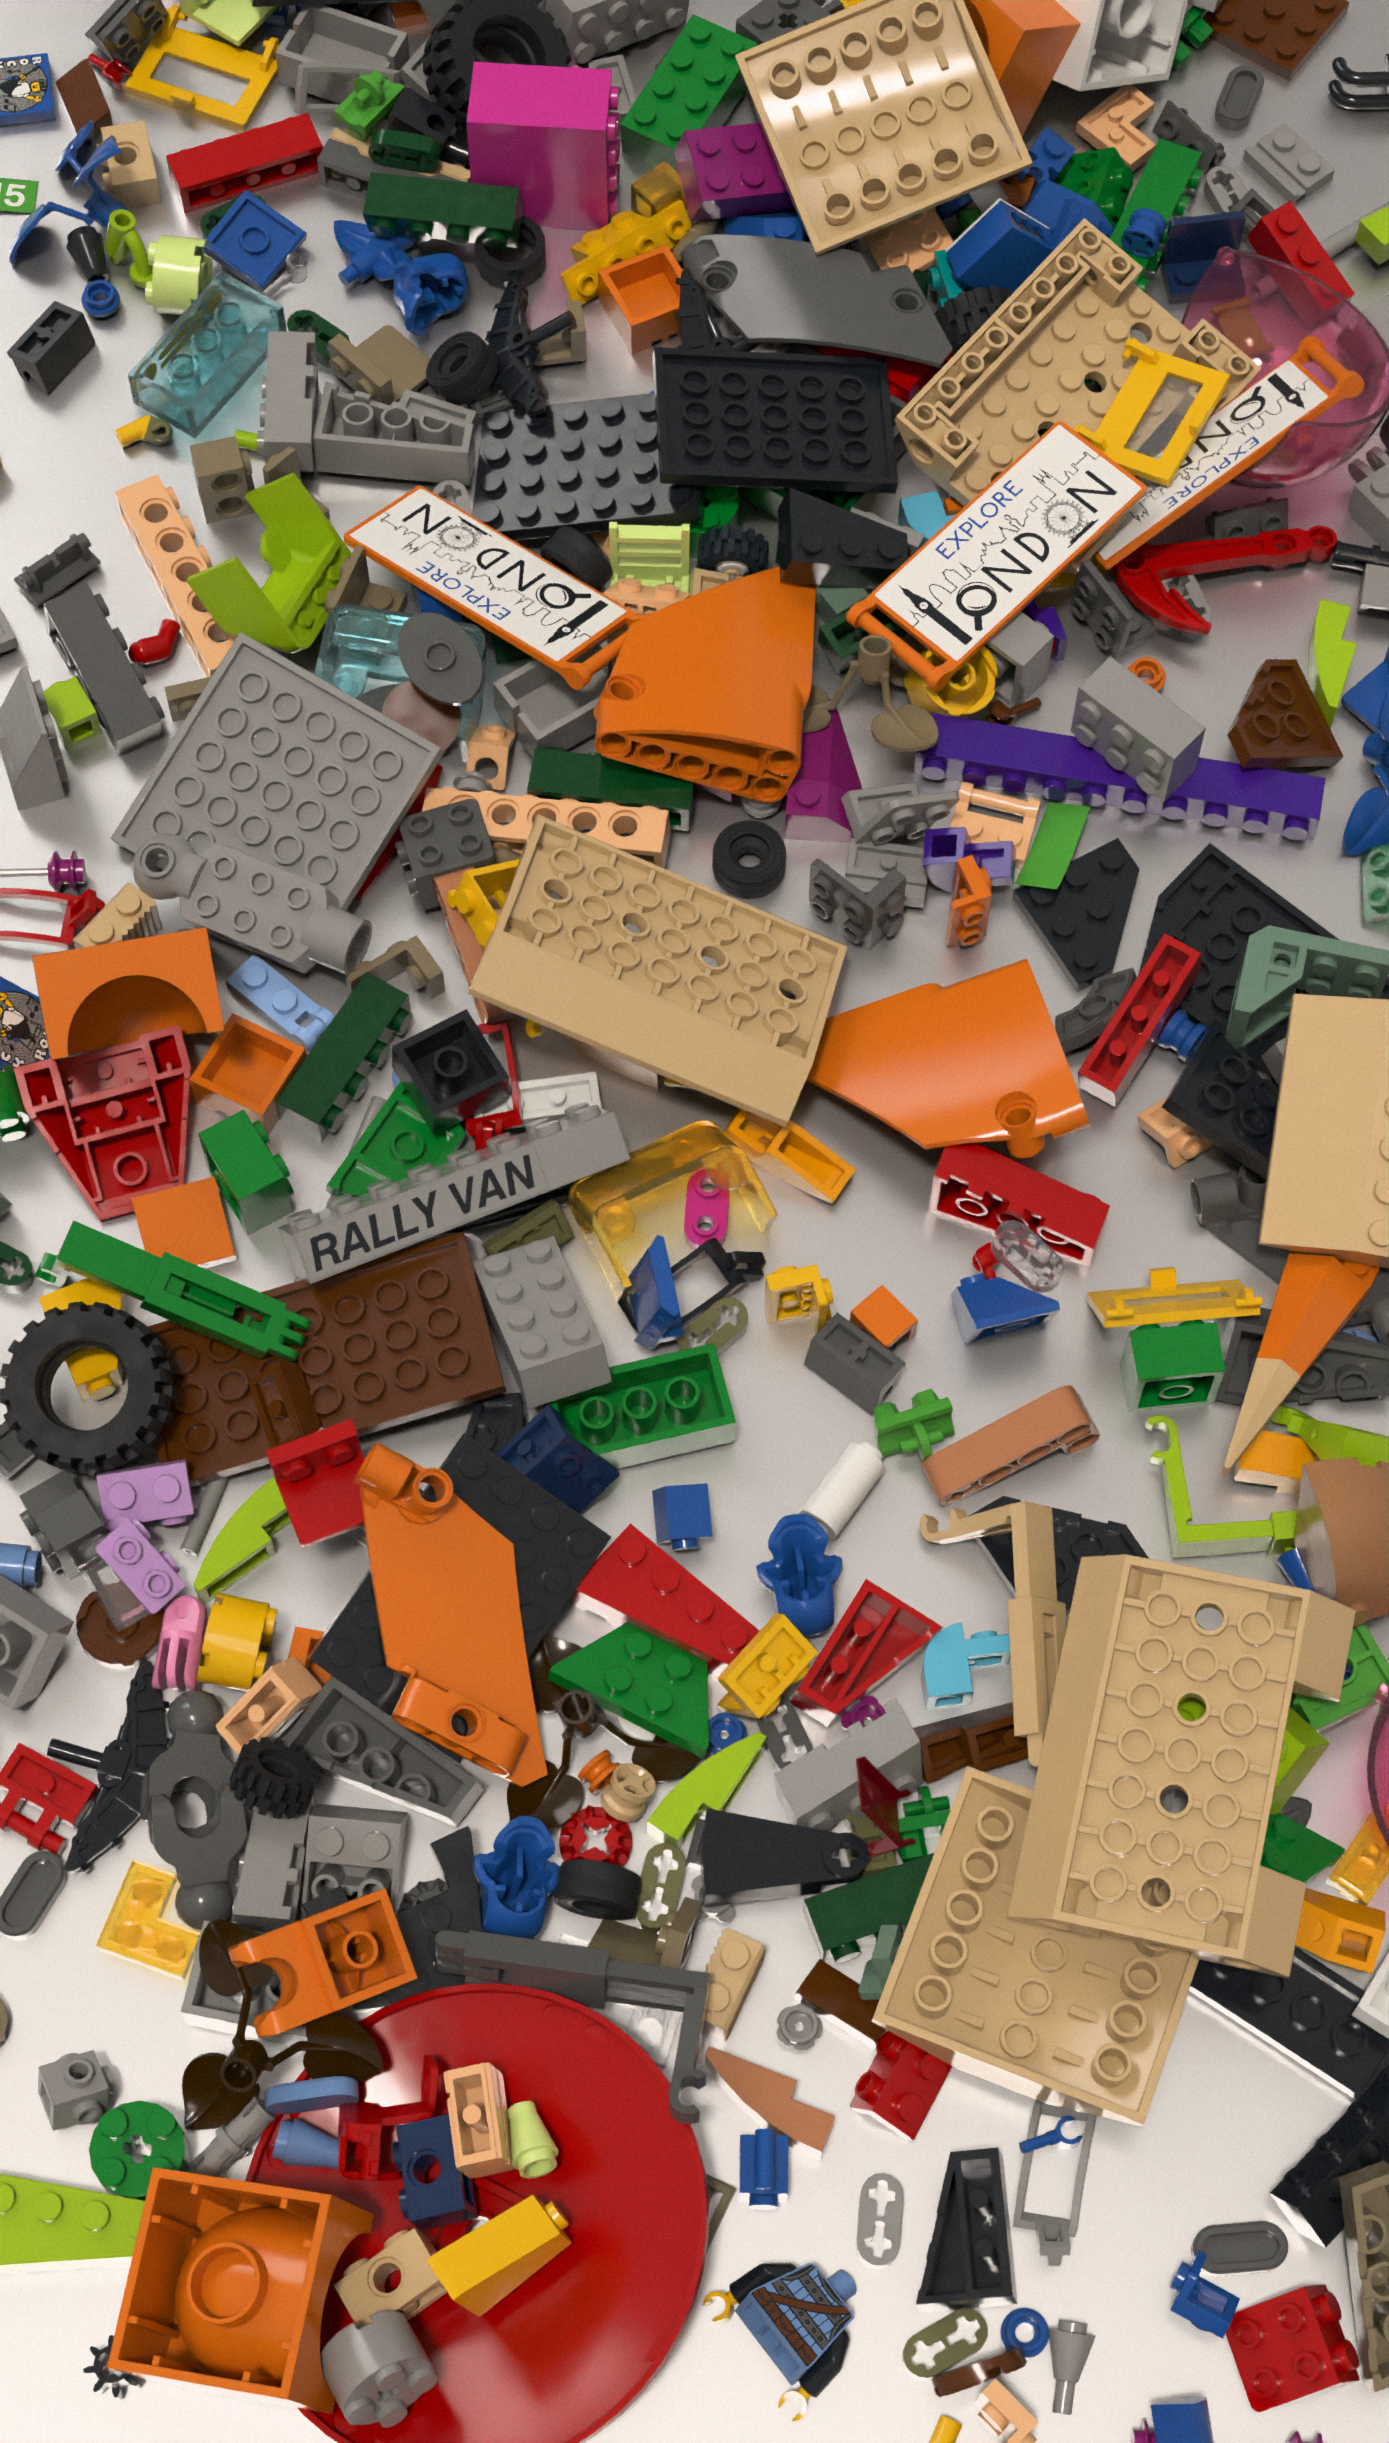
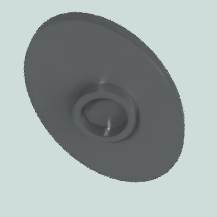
M431 612L415 614L404 622L398 636V652L403 668L411 682L424 695L440 704L460 706L471 702L481 690L484 673L480 654L466 631L451 619Z

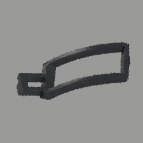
M715 1237L705 1241L693 1252L673 1265L671 1272L674 1277L707 1252L729 1283L703 1304L681 1317L682 1328L697 1319L715 1302L722 1298H727L746 1283V1280L759 1281L764 1276L762 1268L766 1264L763 1253L746 1251L726 1253ZM738 1263H746L748 1269L735 1268ZM628 1293L621 1297L617 1303L638 1333L631 1296Z

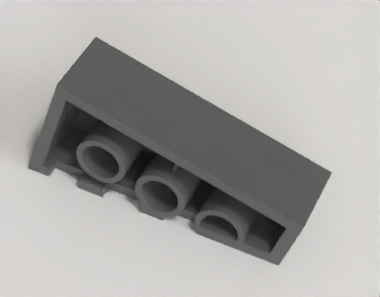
M84 584L45 602L44 612L47 634L53 643L57 641L61 651V658L67 668L70 669L76 666L78 669L74 671V674L89 700L94 699L96 704L93 707L97 712L99 722L116 752L120 754L161 735V720L165 718L162 707L155 696L149 698L143 688V685L146 684L145 676L137 662L130 664L124 652L128 650V646L120 629L117 627L112 630L106 617L110 616V613L101 594L93 595L89 585Z
M333 1675L284 1738V1746L290 1747L292 1743L298 1746V1753L304 1751L311 1755L309 1761L315 1760L319 1765L317 1770H320V1773L455 1827L460 1824L484 1791L475 1778L395 1722L391 1717Z

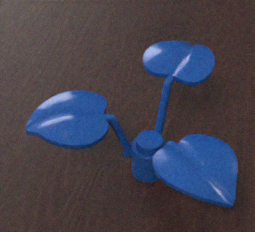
M88 121L79 130L75 138L63 150L54 169L58 173L68 161L78 173L73 187L77 189L82 180H84L93 190V193L83 205L88 210L87 214L53 202H48L46 205L42 204L22 223L13 238L9 251V262L13 266H15L17 249L37 223L52 211L82 220L88 226L95 221L107 231L110 214L117 209L128 210L108 192L103 191L92 178L93 171L97 166L114 155L121 153L116 138L113 135L108 137L95 150L83 168L76 161L77 149L83 143L94 140L93 121Z
M1389 686L1379 712V732L1371 734L1366 739L1362 750L1364 758L1375 765L1372 772L1378 775L1386 792L1380 788H1372L1365 792L1356 802L1343 835L1341 852L1347 856L1374 854L1389 848V779L1386 775V772H1389Z

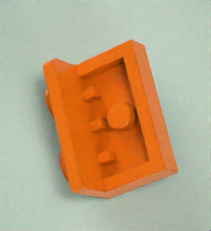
M973 855L957 860L945 938L949 948L960 944L962 946H969L978 942L983 936H986L992 900V885L986 869L978 867Z

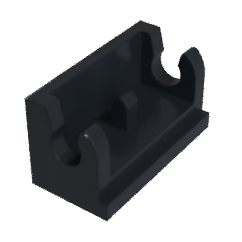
M54 301L7 351V354L13 360L19 375L25 382H28L33 376L40 391L49 394L96 342L82 312Z

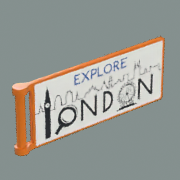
M1314 335L1305 337L1294 355L1209 417L1169 487L1133 475L1147 486V492L1122 516L1125 519L1124 522L1093 556L1105 570H1109L1338 401L1360 395L1365 384L1363 378L1355 371H1348L1325 350L1324 343ZM1315 362L1337 382L1336 386L1329 391L1301 364ZM1164 450L1160 452L1158 455H1156L1154 458L1160 459Z
M1057 421L864 600L855 603L849 609L845 619L854 628L861 627L870 635H880L887 638L892 644L891 652L926 680V686L934 692H939L958 669L1146 494L1147 486L1064 422ZM878 608L945 663L937 667L873 617L871 613Z
M423 486L415 487L344 534V543L354 549L356 545L365 547L367 557L563 676L568 685L575 690H580L590 683L592 675L618 657L627 631L583 663L572 662L624 624L630 626L632 623L649 615L634 613Z

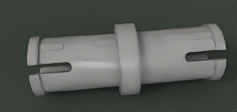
M254 2096L235 2119L227 2126L221 2125L215 2131L216 2137L187 2165L188 2169L191 2170V2173L219 2177L237 2157L242 2159L249 2152L248 2146L277 2118L276 2115L266 2111L265 2102L259 2097Z

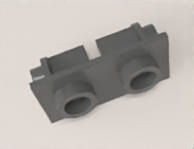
M1167 100L1152 131L1162 139L1202 152L1199 168L1203 169L1205 174L1210 163L1213 162L1215 165H1218L1225 159L1224 146L1221 143H1216L1207 133H1204L1201 130L1202 128L1187 115L1188 112L1185 108H1178L1171 100Z
M1267 497L1265 501L1246 505L1243 509L1238 510L1234 508L1222 512L1212 511L1211 516L1205 517L1206 529L1209 533L1213 532L1214 540L1257 536L1261 532L1288 529V498L1274 499L1273 497Z
M84 533L78 536L72 534L70 539L54 549V552L49 555L47 554L29 567H23V573L15 577L14 582L39 606L101 564V561L89 550L91 543Z

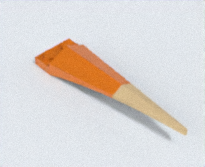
M1291 1251L1288 1254L1222 1469L1223 1475L1230 1473L1299 1380L1364 1304L1381 1267L1340 1260L1334 1256L1313 1255L1297 1251Z

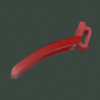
M0 888V899H33L67 904L60 937L0 930V941L28 942L67 948L72 945L75 929L83 930L105 907V903L96 897L95 891L89 888L80 897L44 890Z
M508 1020L477 1025L482 1034L502 1030L509 1068L513 1110L474 1118L473 1115L465 1119L469 1137L475 1135V1151L487 1147L486 1140L493 1137L494 1130L496 1136L503 1134V1129L523 1125L519 1080Z

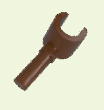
M1037 697L1022 704L1014 705L1011 708H1008L1000 700H996L989 706L988 711L991 714L985 720L990 723L1010 726L1016 717L1041 707V700Z

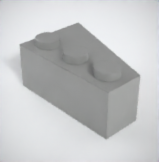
M268 331L267 377H262V399L266 400V402L260 403V427H264V431H258V454L265 455V462L267 463L271 456L281 453L287 447L292 446L297 450L299 468L302 472H313L314 466L313 434L317 421L319 397L315 332Z

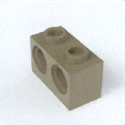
M236 436L189 446L206 524L252 514L251 505L244 497L247 492L255 489L251 475L252 467L248 451L239 450Z

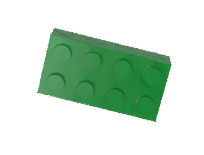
M693 14L620 123L622 152L680 178L673 151L686 130L722 127L747 89L735 55L758 46V43Z
M714 1343L609 1367L612 1382L545 1404H549L559 1411L575 1439L614 1465L617 1469L735 1442L736 1420Z

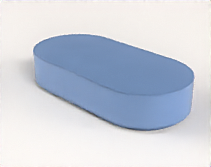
M345 2076L278 2084L269 2087L265 2091V2110L276 2114H292L339 2107L343 2103H356L359 2101L358 2081Z

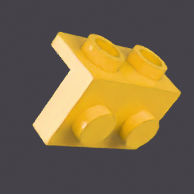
M817 1264L798 1269L795 1266H785L766 1276L764 1313L768 1325L810 1316L816 1335L826 1325V1321L832 1318L829 1305L833 1303L831 1285L828 1278L821 1279Z

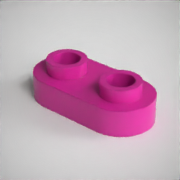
M714 1169L697 1171L690 1177L687 1184L684 1238L693 1250L705 1241L715 1237L721 1246L726 1240L730 1186L725 1175ZM705 1184H712L716 1189L712 1192H705L701 1187ZM707 1222L713 1228L709 1231H702L698 1228V1225Z

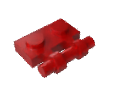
M18 1743L0 1772V1788L8 1792L2 1803H0V1830L6 1832L10 1829L26 1838L29 1846L38 1851L46 1849L58 1856L63 1851L67 1839L53 1832L58 1821L60 1820L75 1829L99 1788L97 1784ZM24 1801L43 1811L37 1822L18 1813Z

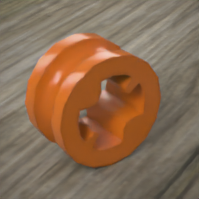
M604 1750L592 1758L578 1774L581 1782L588 1781L590 1783L589 1791L593 1795L605 1789L606 1785L610 1783V1778L615 1768L620 1765L619 1762L612 1763V1754L608 1750Z

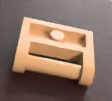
M962 781L958 795L960 800L956 803L950 828L966 827L972 843L1013 841L1016 848L1015 867L1022 868L1027 858L1041 800L1029 797V800L1026 801L974 788L972 783ZM970 804L1024 816L1021 824L971 812L968 809Z

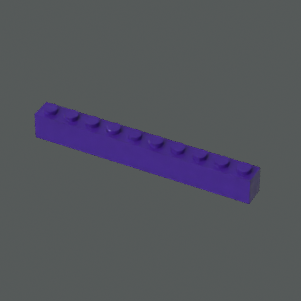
M935 713L929 714L935 720L938 728L937 744L932 748L929 747L926 750L916 751L914 774L924 775L932 780L949 779L974 784L975 787L985 785L1003 788L1011 793L1027 792L1039 794L1052 800L1069 799L1084 802L1089 806L1105 805L1123 808L1131 813L1147 812L1164 815L1172 820L1189 819L1201 821L1214 827L1225 825L1243 828L1251 833L1267 832L1279 834L1292 840H1314L1320 820L1325 778L1268 768H1243L1238 763L1199 757L1195 772L1163 802L1154 794H1148L1143 791L1136 780L1124 771L1114 769L1103 755L1091 746H1084L1074 736Z

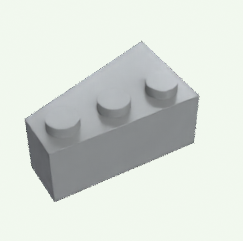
M896 1697L884 1704L887 1710L886 1714L865 1727L860 1721L852 1724L847 1728L851 1736L827 1750L822 1743L774 1773L776 1795L791 1824L829 1831L835 1823L844 1820L845 1816L850 1813L854 1817L865 1815L860 1810L856 1758L865 1756L898 1791L908 1789L913 1793L919 1785L923 1784L920 1740Z
M313 1796L305 1813L301 1816L296 1814L295 1818L288 1819L285 1813H283L281 1819L273 1818V1812L267 1811L266 1816L258 1814L260 1808L256 1806L251 1810L247 1808L246 1827L247 1831H249L247 1846L242 1848L240 1854V1881L233 1901V1922L267 1933L301 1919L309 1815L316 1805Z

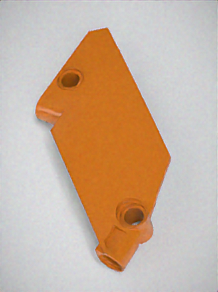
M376 1442L359 1468L354 1483L360 1485L369 1564L386 1665L393 1671L409 1678L391 1718L401 1726L519 1787L528 1785L548 1775L526 1654L515 1567L514 1544L453 1493L452 1480L443 1470L438 1468L425 1469L412 1460ZM420 1483H427L434 1488L436 1492L435 1502H429L422 1498L419 1493ZM454 1714L461 1715L467 1721L468 1732L466 1736L458 1735L453 1730L451 1720Z

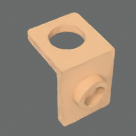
M499 725L477 726L468 742L466 772H477L476 762L481 758H490L496 762L498 774L494 778L486 779V782L491 783L493 790H504L507 780L509 750L517 737V733L514 734L510 729H505Z

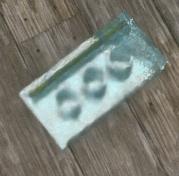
M221 271L129 372L128 378L134 404L167 421L189 436L196 438L267 359L268 331H287L283 306Z

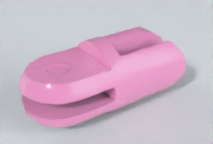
M190 1595L178 1596L168 1603L165 1609L152 1677V1688L165 1689L168 1683L171 1690H181L185 1685L188 1690H197V1674L199 1665L201 1666L203 1654L201 1652L208 1624V1614L203 1603L196 1597Z

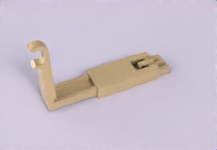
M1022 1501L967 1516L964 1510L952 1508L949 1513L951 1519L950 1526L947 1530L940 1532L937 1530L939 1521L933 1516L923 1514L920 1520L921 1535L925 1540L933 1543L948 1544L967 1539L1012 1533L1015 1599L1007 1600L1014 1736L1027 1737L1029 1763L1034 1767H1038L1067 1629L1066 1605L1063 1602L1057 1601L1052 1508Z

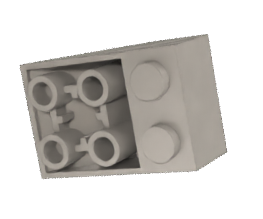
M27 666L20 669L0 708V751L18 811L64 799L65 794L61 783L69 781L40 680L31 681Z
M316 1804L309 1815L302 1904L339 1886H342L348 1901L386 1888L396 1915L404 1861L408 1812ZM301 1907V1919L309 1917L303 1907Z

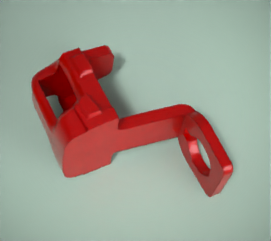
M424 2055L422 2102L375 2108L373 2103L366 2102L343 2103L339 2106L337 2164L343 2177L360 2181L399 2179L400 2171H398L395 2163L379 2162L382 2126L410 2123L432 2117L436 2104L438 2067L432 2055ZM347 2140L356 2143L355 2162L346 2163Z

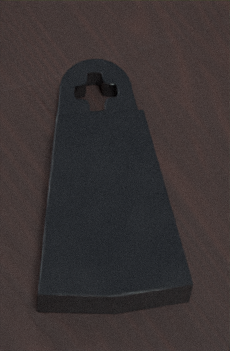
M707 1808L700 1858L704 1908L820 1893L821 1886L851 1883L858 1880L866 1870L869 1858L868 1848L861 1838L851 1833H835ZM840 1849H849V1855L857 1859L851 1860L850 1867H841L840 1860L832 1857L838 1856Z

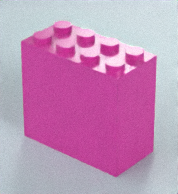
M474 62L467 114L471 183L520 188L524 203L523 216L529 217L540 228L592 231L601 229L609 224V217L617 214L618 194L612 192H616V187L620 185L621 169L620 164H616V162H619L620 138H615L619 136L620 113L613 112V110H618L619 86H612V70Z

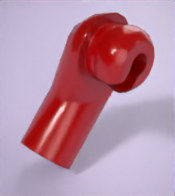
M163 619L156 636L143 638L132 643L128 650L131 661L147 665L168 659L181 628L179 623L172 619Z

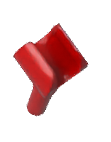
M94 54L88 56L90 63L100 68L102 75L117 89L123 88L119 83L123 76L127 74L132 76L131 71L117 58L108 62Z
M988 1242L976 1250L972 1258V1265L979 1274H985L986 1280L996 1278L993 1267L1002 1262V1257L997 1247L992 1242Z

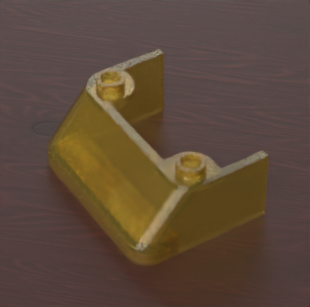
M709 1121L694 1122L629 1153L631 1159L574 1181L570 1186L567 1196L568 1206L617 1302L628 1295L632 1286L613 1247L627 1241L635 1230L636 1219L629 1205L630 1202L704 1168L710 1180L719 1188L726 1190L739 1189L761 1233L769 1230L778 1216L746 1153L716 1124Z

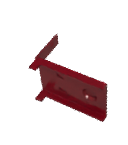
M865 1756L856 1758L860 1810L888 1836L887 1838L866 1844L869 1858L915 1844L916 1841L913 1838L906 1840L901 1838L897 1810V1798L910 1795L911 1792L908 1789L898 1791Z

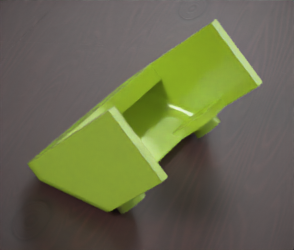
M293 472L251 490L244 496L267 527L261 536L260 552L263 559L273 569V572L263 587L260 589L237 556L193 574L186 580L216 620L218 626L226 634L237 637L241 632L264 646L292 654L309 648L329 618L328 612L324 609L327 594L331 588L336 589L340 580L339 574L342 562L345 557H351L352 555L329 520Z

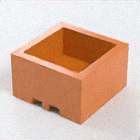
M667 244L598 270L599 301L631 355L651 348L654 341L661 340L662 343L669 341V336L672 334L681 336L680 319H675L674 312L679 311L680 285L675 284L676 278H681L683 270Z
M232 1013L224 1025L225 1030L220 1031L189 1079L194 1101L216 1113L221 1111L227 1114V1118L245 1110L251 1122L259 1120L269 1136L279 1120L275 1101L307 1057L306 1049Z

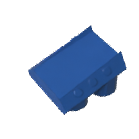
M657 1235L651 1246L646 1250L643 1257L622 1284V1286L629 1288L639 1335L635 1338L634 1342L650 1349H655L662 1342L684 1338L680 1309L665 1239L663 1236Z

